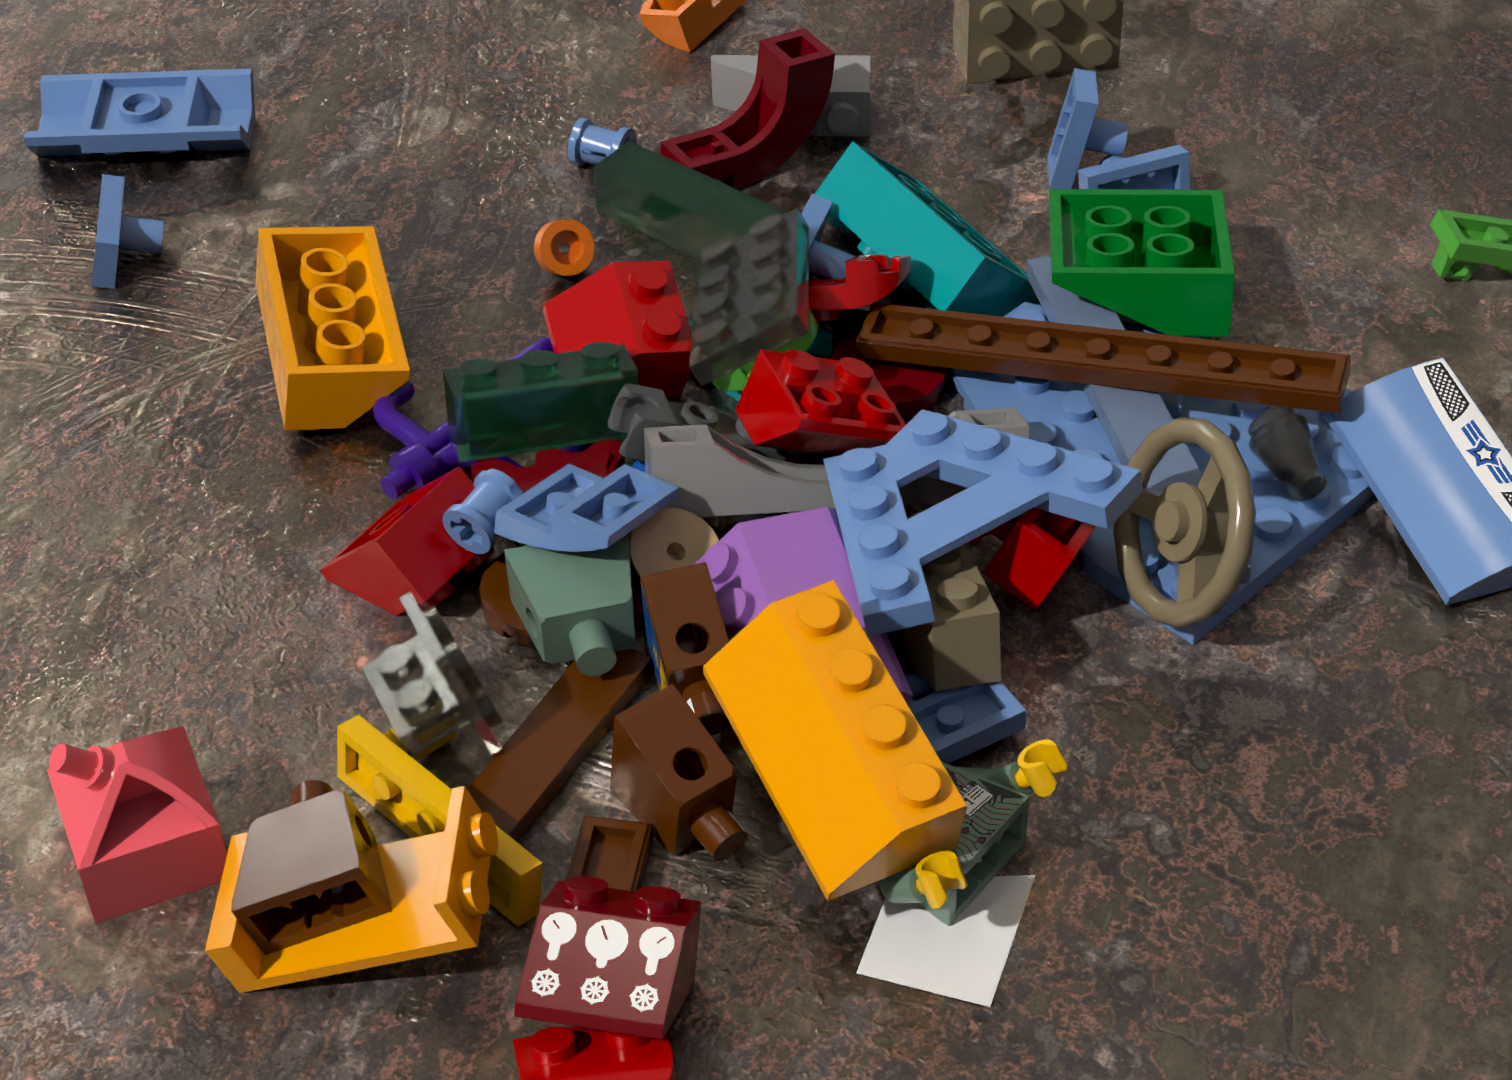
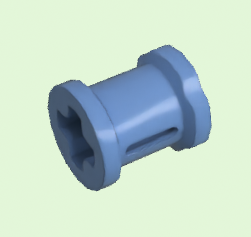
M581 117L573 125L568 140V160L571 161L572 165L579 167L584 166L586 163L608 167L613 174L624 176L631 169L637 147L636 133L634 129L622 127L617 131L594 126L590 119Z
M496 469L481 471L474 479L473 491L461 504H454L449 507L442 518L444 528L449 536L459 546L475 554H485L495 545L496 535L494 534L496 511L524 493L511 477Z

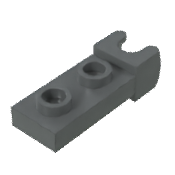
M625 384L616 397L608 419V427L610 429L628 434L620 446L619 453L630 459L645 461L644 428L707 424L731 442L762 456L785 461L787 457L784 449L755 446L737 414L713 410L699 402L690 401L685 404L667 401L661 389Z

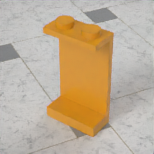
M465 786L452 788L445 831L377 845L391 900V912L267 955L264 954L231 912L232 899L248 832L231 836L205 952L239 993L478 947L482 914L487 913L490 905V894L487 884L491 856L495 855L498 849V834L495 823L489 813L481 811Z

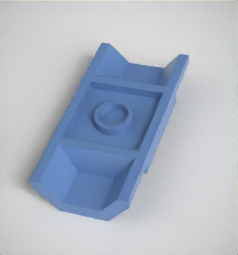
M252 68L42 75L40 80L42 104L40 125L38 131H26L24 135L26 147L37 157L91 155V153L117 155L123 152L143 151L171 153L177 150H189L190 145L196 151L249 150L255 123Z

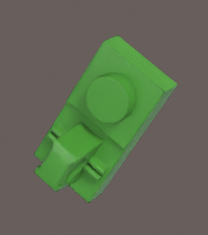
M1438 209L1430 226L1440 241L1432 261V266L1440 278L1469 281L1481 264L1496 266L1500 270L1512 274V220Z

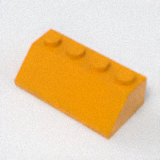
M374 226L259 228L255 283L284 430L315 431L319 429L346 428L370 410L379 398L390 395L406 383L410 376V368Z
M834 580L770 603L703 666V674L827 901L913 867L928 855L957 849L967 805Z

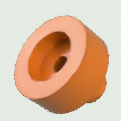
M560 219L548 222L538 231L535 237L534 254L538 264L546 272L555 276H572L581 273L589 266L594 256L595 245L590 231L585 225L573 219Z

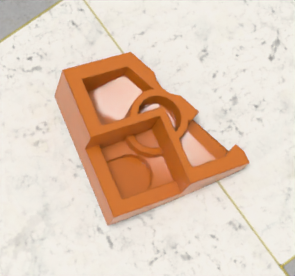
M647 0L643 3L639 15L643 25L658 39L676 49L691 52L747 0Z

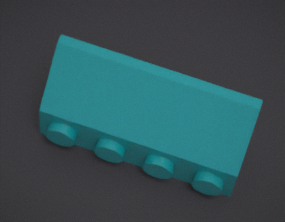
M853 141L815 193V195L833 202L827 221L850 238H853L856 234L861 239L857 249L864 255L885 254L888 256L890 266L891 258L894 256H911L912 271L900 287L913 296H917L920 292L927 299L922 308L1004 317L1024 302L1039 303L1026 276V272L919 179Z

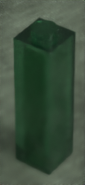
M627 141L593 167L598 213L749 284H755L775 267L777 259L787 242L786 211L631 141Z

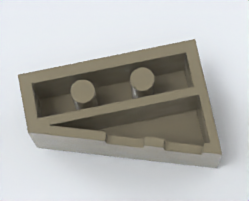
M923 511L916 512V513L910 515L907 519H909V518H911V517H913V516H915V515H917V514H919V513H921V512H923ZM965 543L921 566L930 595L935 622L887 632L897 658L934 691L1001 681L1000 613Z

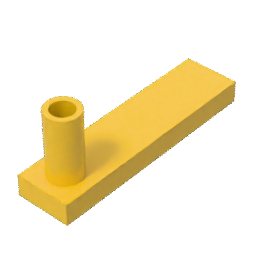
M435 704L383 733L359 714L337 726V777L410 838L445 831L451 788L418 763L417 760L456 738L457 729L451 714L443 706ZM496 826L498 849L496 854L491 856L487 880L490 904L519 927L538 914L541 896L542 862Z

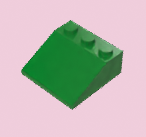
M1049 189L1052 284L1166 335L1210 339L1213 336L1230 337L1235 272L1222 190Z

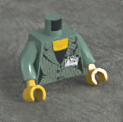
M1048 739L1036 741L1019 754L1017 762L994 769L956 767L942 762L967 805L958 847L952 851H940L928 855L917 865L877 881L885 899L892 904L918 903L939 921L950 926L1026 843L1029 796L1027 795L1033 791L1039 797L1051 795L1057 787V781L1053 774L1064 773L1068 768L1067 762L1054 741Z

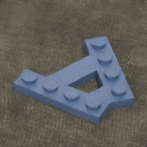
M924 409L886 445L868 449L855 448L842 455L823 459L868 637L935 622L932 603L921 566L1032 508L1109 529L1143 492L1141 470ZM924 475L967 488L907 519L899 488Z

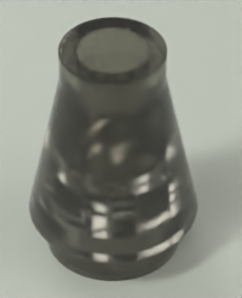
M1277 406L1258 415L1248 429L1249 436L1251 437L1249 441L1251 452L1282 483L1294 501H1306L1320 494L1326 487L1327 480L1321 472L1306 418L1301 414L1295 413L1289 406Z

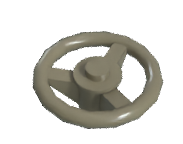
M1179 417L1149 432L1130 457L1127 466L1141 470L1143 492L1114 522L1113 535L1118 570L1131 599L1154 621L1179 628H1187L1216 615L1238 590L1252 554L1256 508L1251 475L1236 443L1206 419ZM1181 443L1199 445L1211 455L1197 488L1186 482L1172 483L1163 492L1146 488L1154 468L1168 450ZM1140 516L1153 521L1154 540L1162 556L1169 561L1179 562L1177 600L1167 599L1154 586L1145 567L1139 536Z

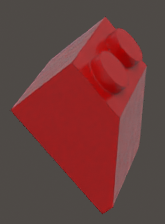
M669 260L612 262L544 303L542 311L567 402L616 400L618 393L625 384L661 389L666 397L682 396L697 349Z
M459 466L401 497L319 571L327 581L395 616L418 605L424 612L430 610L454 590L453 585L448 580L460 569L466 574L482 564L494 552L493 547L485 554H475L465 550L449 536L443 525V514L452 505L461 504L474 489L473 482Z

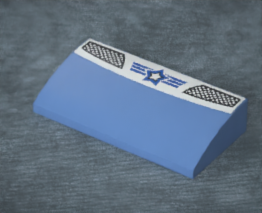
M1444 357L1402 369L1371 382L1344 396L1340 413L1324 412L1323 416L1446 605L1512 588V455Z

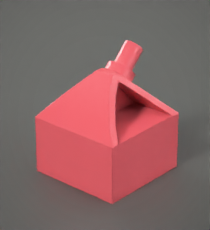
M184 726L126 740L105 748L94 745L84 750L64 743H59L54 747L49 759L50 768L47 769L95 924L221 882L227 852L220 824Z

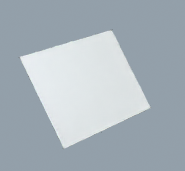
M1035 875L995 876L950 926L939 921L918 903L892 904L885 899L856 973L991 1007Z

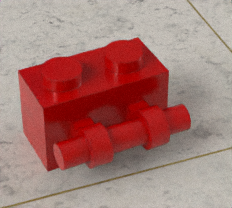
M1032 508L1024 512L1023 515L1020 514L967 543H977L983 536L991 534L1001 540L1003 543L982 573L999 584L1007 593L1017 597L1036 611L1096 526Z

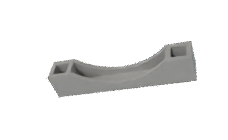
M1016 408L953 411L948 415L949 417L1029 439L1030 426ZM707 424L644 428L645 473L679 487L677 499L664 508L684 509L699 517L725 516L727 520L733 522L761 519L762 514L787 512L789 514L827 506L833 510L835 509L825 465L795 464L762 456L731 442ZM924 475L899 488L903 505H910L913 509L924 511L967 488Z

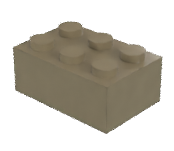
M954 0L953 52L966 84L1074 71V68L1087 70L1118 66L1124 0Z

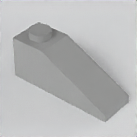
M711 55L712 98L714 106L734 112L737 111L749 95L754 84L758 55ZM835 55L833 78L828 99L810 135L870 137L871 55Z

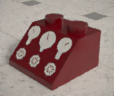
M575 876L565 881L559 880L539 906L515 1000L514 1017L663 1040L695 983L701 901L682 899L679 892L666 887H644L635 892L608 888L609 885L605 880L591 876Z

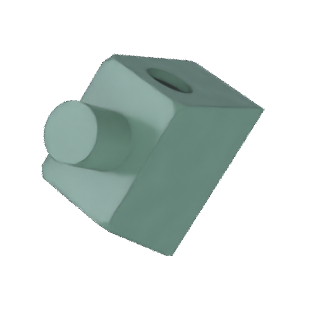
M628 534L608 548L594 551H553L529 545L504 550L511 602L544 662L556 664L575 660L577 668L582 674L599 676L607 673L614 667L617 660L616 651L630 649L636 643Z

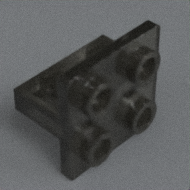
M411 591L400 596L399 600L415 626L418 635L403 644L389 647L377 659L363 666L362 669L408 755L411 757L415 756L469 723L473 725L491 757L504 751L492 728L503 721L435 605L422 611Z

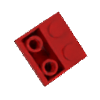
M760 349L735 409L755 446L834 456L842 455L855 448L868 449L886 445L906 425L897 411L896 405L890 400L874 375L873 369L868 364L851 357H843L840 361L813 357L804 351L796 349L787 350L785 353Z

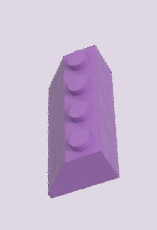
M828 506L737 523L695 563H707L729 641L770 603L834 580L867 635L836 511ZM883 633L868 637L903 698L908 702L913 697V694L888 634Z

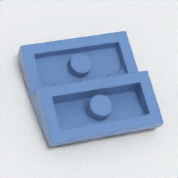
M567 464L498 509L495 517L494 534L518 543L553 551L583 552L605 549L677 499L679 487L626 464L605 478Z

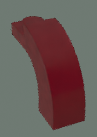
M805 28L759 40L756 77L752 89L743 104L729 118L718 125L661 141L659 160L687 187L705 185L719 179L732 192H736L759 182L784 164L803 144L816 125L830 92L835 53Z

